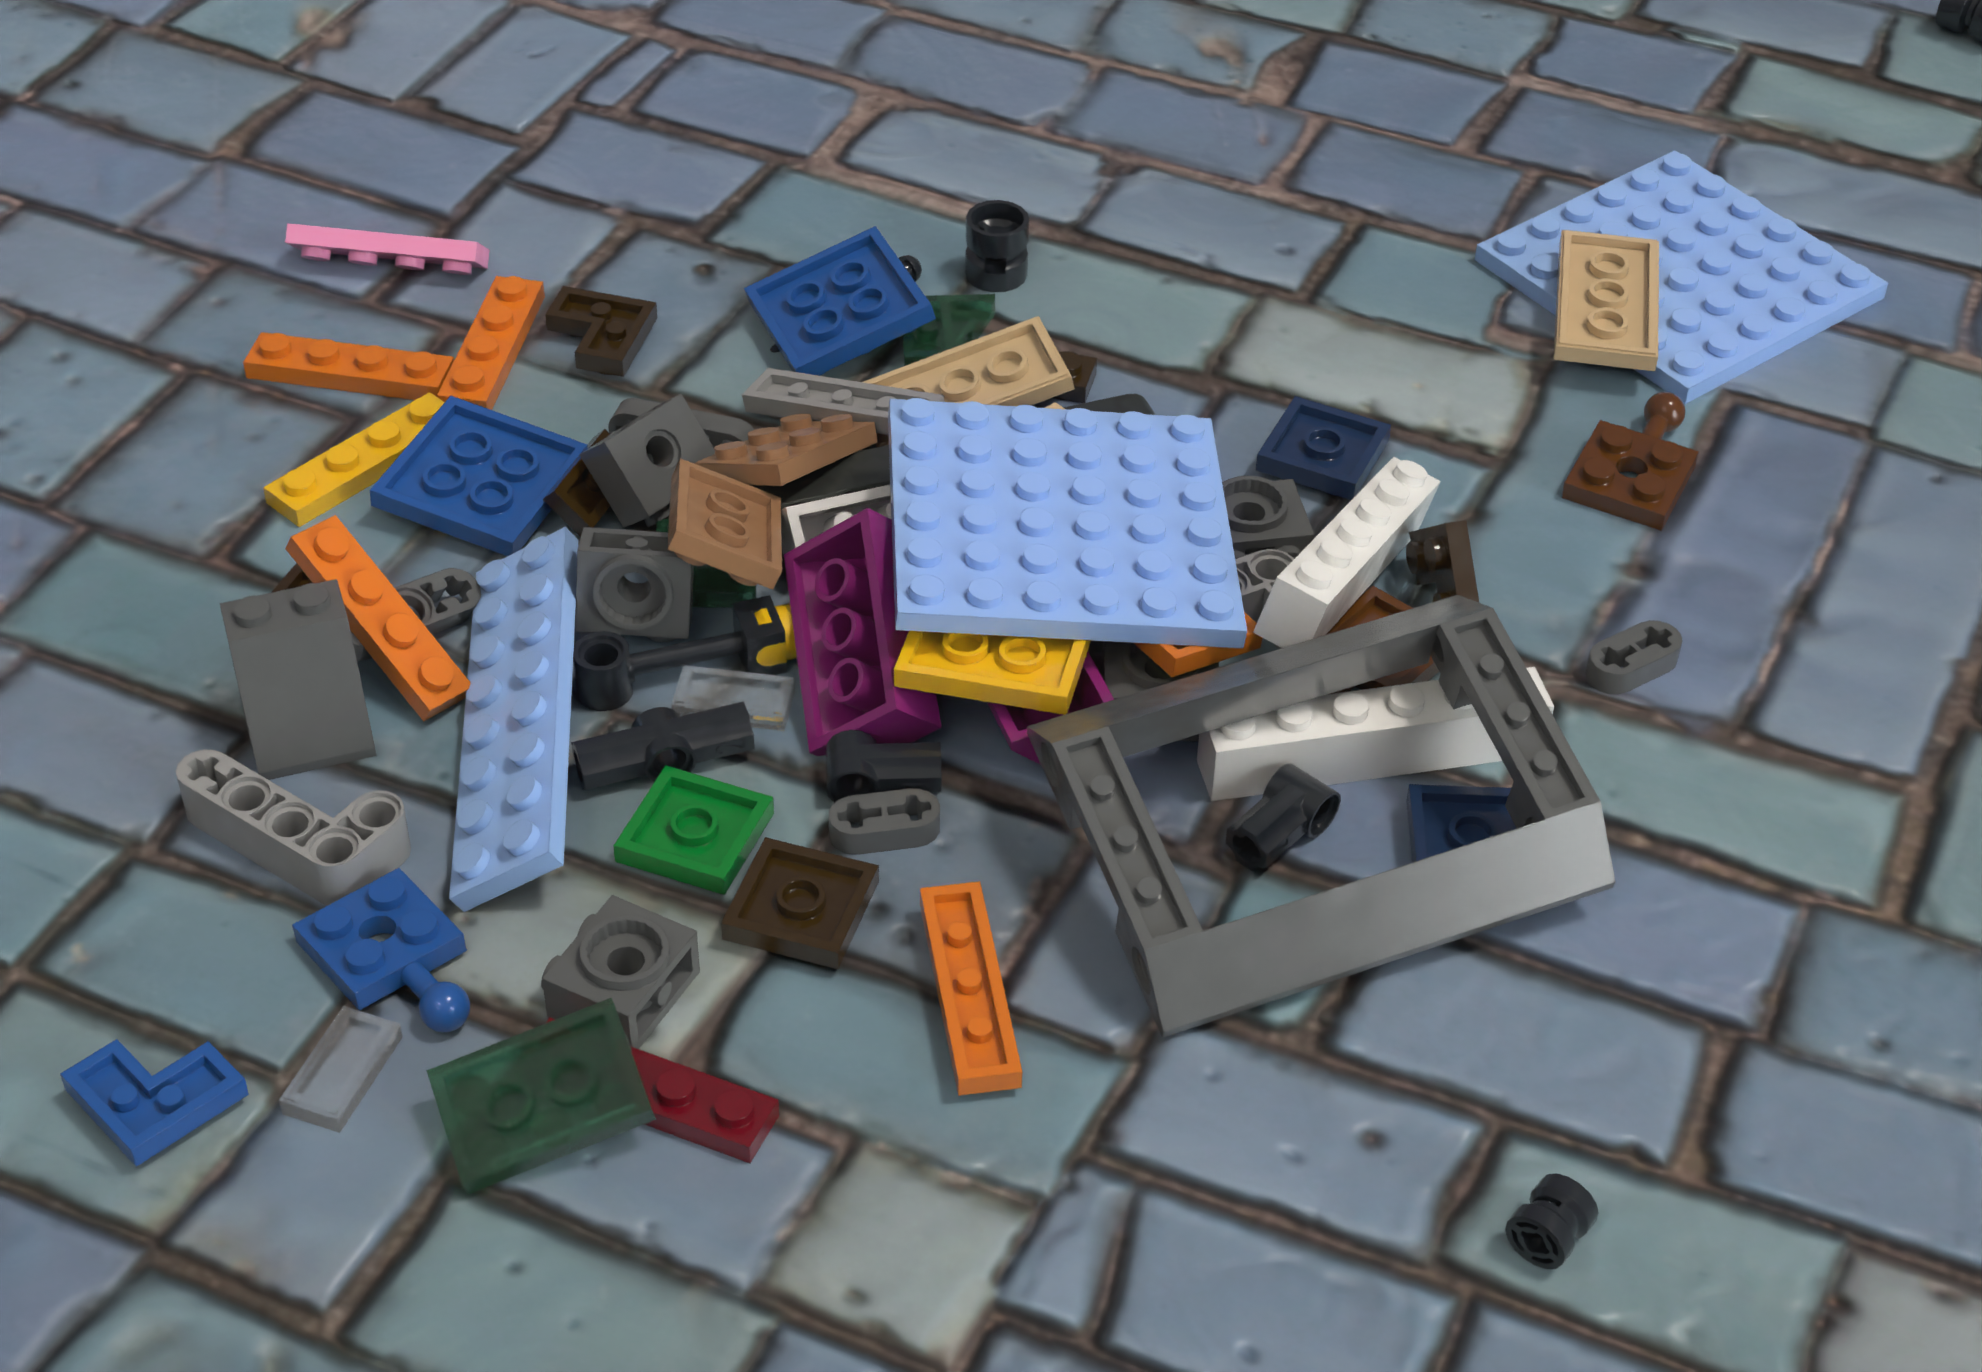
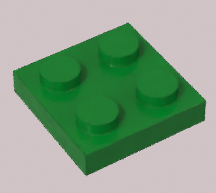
M665 765L613 845L615 862L725 895L774 814V799L769 795Z

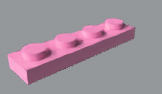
M287 223L285 243L301 250V257L305 259L330 261L331 254L348 255V262L367 266H377L378 258L395 260V267L409 270H424L425 263L442 264L443 272L459 275H471L472 267L488 269L490 251L474 241Z

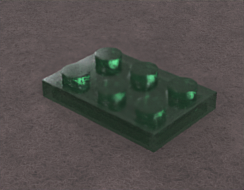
M612 998L426 1070L461 1183L468 1194L656 1120L620 1015Z

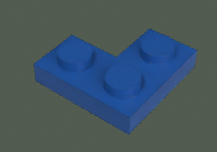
M118 1039L60 1073L67 1093L136 1167L249 1095L245 1078L209 1041L153 1076Z

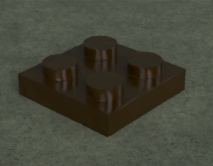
M765 837L721 922L722 940L839 969L879 883V865Z

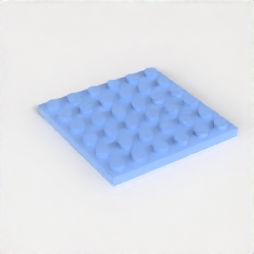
M1675 150L1477 244L1474 259L1556 316L1559 242L1562 230L1659 241L1658 361L1655 371L1634 370L1666 392L1676 394L1684 404L1693 401L1884 299L1888 282L1870 272L1867 267L1857 264L1833 249L1830 244L1820 241L1799 228L1793 221L1783 218L1762 205L1756 198L1746 195L1727 183L1722 177L1712 174L1693 162L1688 156Z
M922 398L889 400L888 436L895 630L1244 648L1247 626L1211 418H1198L1193 415H1148L1136 411L1116 413L1090 411L1084 408L1067 410L1037 408L1031 405H986L974 401L964 403L937 402Z

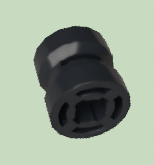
M1555 1173L1547 1174L1531 1191L1530 1204L1520 1206L1507 1221L1505 1228L1507 1239L1514 1250L1528 1262L1544 1269H1557L1563 1265L1573 1252L1574 1238H1581L1587 1234L1597 1221L1599 1214L1597 1204L1589 1191L1572 1178Z

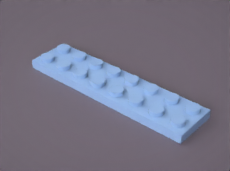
M566 526L546 537L541 536L532 540L525 548L501 560H493L476 572V581L481 589V597L473 609L467 677L471 684L466 691L449 899L463 912L564 865L577 552L579 540Z

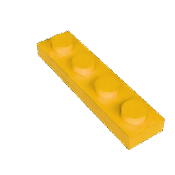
M429 392L380 421L373 423L366 429L264 486L266 503L296 526H303L376 483L445 402Z

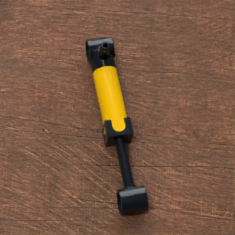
M770 595L732 603L734 632L632 654L629 652V644L625 638L616 633L601 631L587 634L574 645L573 663L577 698L582 705L591 710L612 711L625 705L632 697V682H635V676L739 654L749 681L787 673V661L797 659L790 603L774 606Z

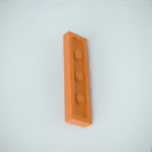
M517 276L495 277L437 394L439 399L446 402L450 396H454L484 408L493 409L545 298L543 281L528 280Z
M261 332L243 361L246 378L416 400L429 392L437 397L454 362V357L436 355L424 351L413 352L383 348L377 345L366 346L335 342L330 339H312L289 336L282 333Z
M336 515L290 537L285 549L312 583L337 579L351 632L423 722L466 698V691L469 689L471 682Z
M980 881L920 888V908L958 1096L1022 1088V1067Z

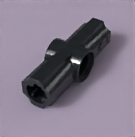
M744 701L684 716H679L671 708L656 707L644 711L636 717L629 729L571 742L573 758L582 790L646 775L651 781L655 782L665 765L691 773L696 763L755 749L754 734Z

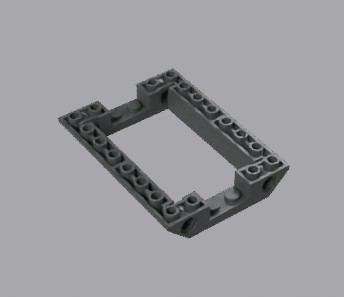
M1460 595L1027 726L1028 737L1069 829L1072 830L1082 826L1119 908L1115 932L1162 1038L1611 889L1616 882L1600 799L1494 609ZM1431 656L1440 672L1438 682L1453 710L1469 704L1473 705L1514 781L1505 807L1517 829L1203 931L1123 757L1428 663Z

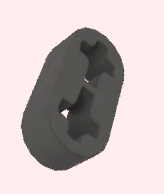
M1648 620L1636 624L1598 642L1592 647L1585 672L1586 680L1593 688L1606 694H1622L1670 672L1676 667L1683 642L1682 636L1675 627L1662 621Z
M902 789L844 797L833 803L829 810V839L832 846L847 854H867L928 845L940 833V803L937 797L922 789ZM910 815H917L918 820H911ZM858 822L860 827L852 828L850 823Z

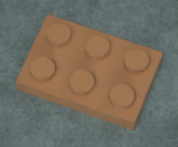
M810 414L789 415L780 419L781 426L760 428L748 432V440L744 442L734 441L715 446V454L697 461L695 464L748 485L782 486L877 443L875 422L853 421L850 414L832 415L821 419V421H812Z
M680 458L671 479L667 550L675 552L680 559L695 566L707 564L725 571L731 578L741 584L748 586L759 584L773 590L782 573L781 497Z

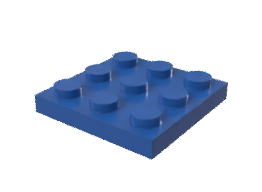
M876 226L744 288L750 305L791 370L805 374L821 376L849 360L867 354L873 349L904 334L911 333L918 327L936 319L931 303Z
M450 396L370 489L371 506L509 556L524 546L552 510L543 498L588 444Z

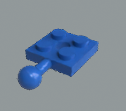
M400 868L389 872L292 924L296 942L359 1011L407 985L420 999L419 1013L422 1021L430 1029L437 1032H451L460 1028L467 1020L470 1013V1000L465 990L452 982H438L430 973L433 969L467 951L464 934ZM380 933L393 934L390 938L381 942L369 939L373 935Z

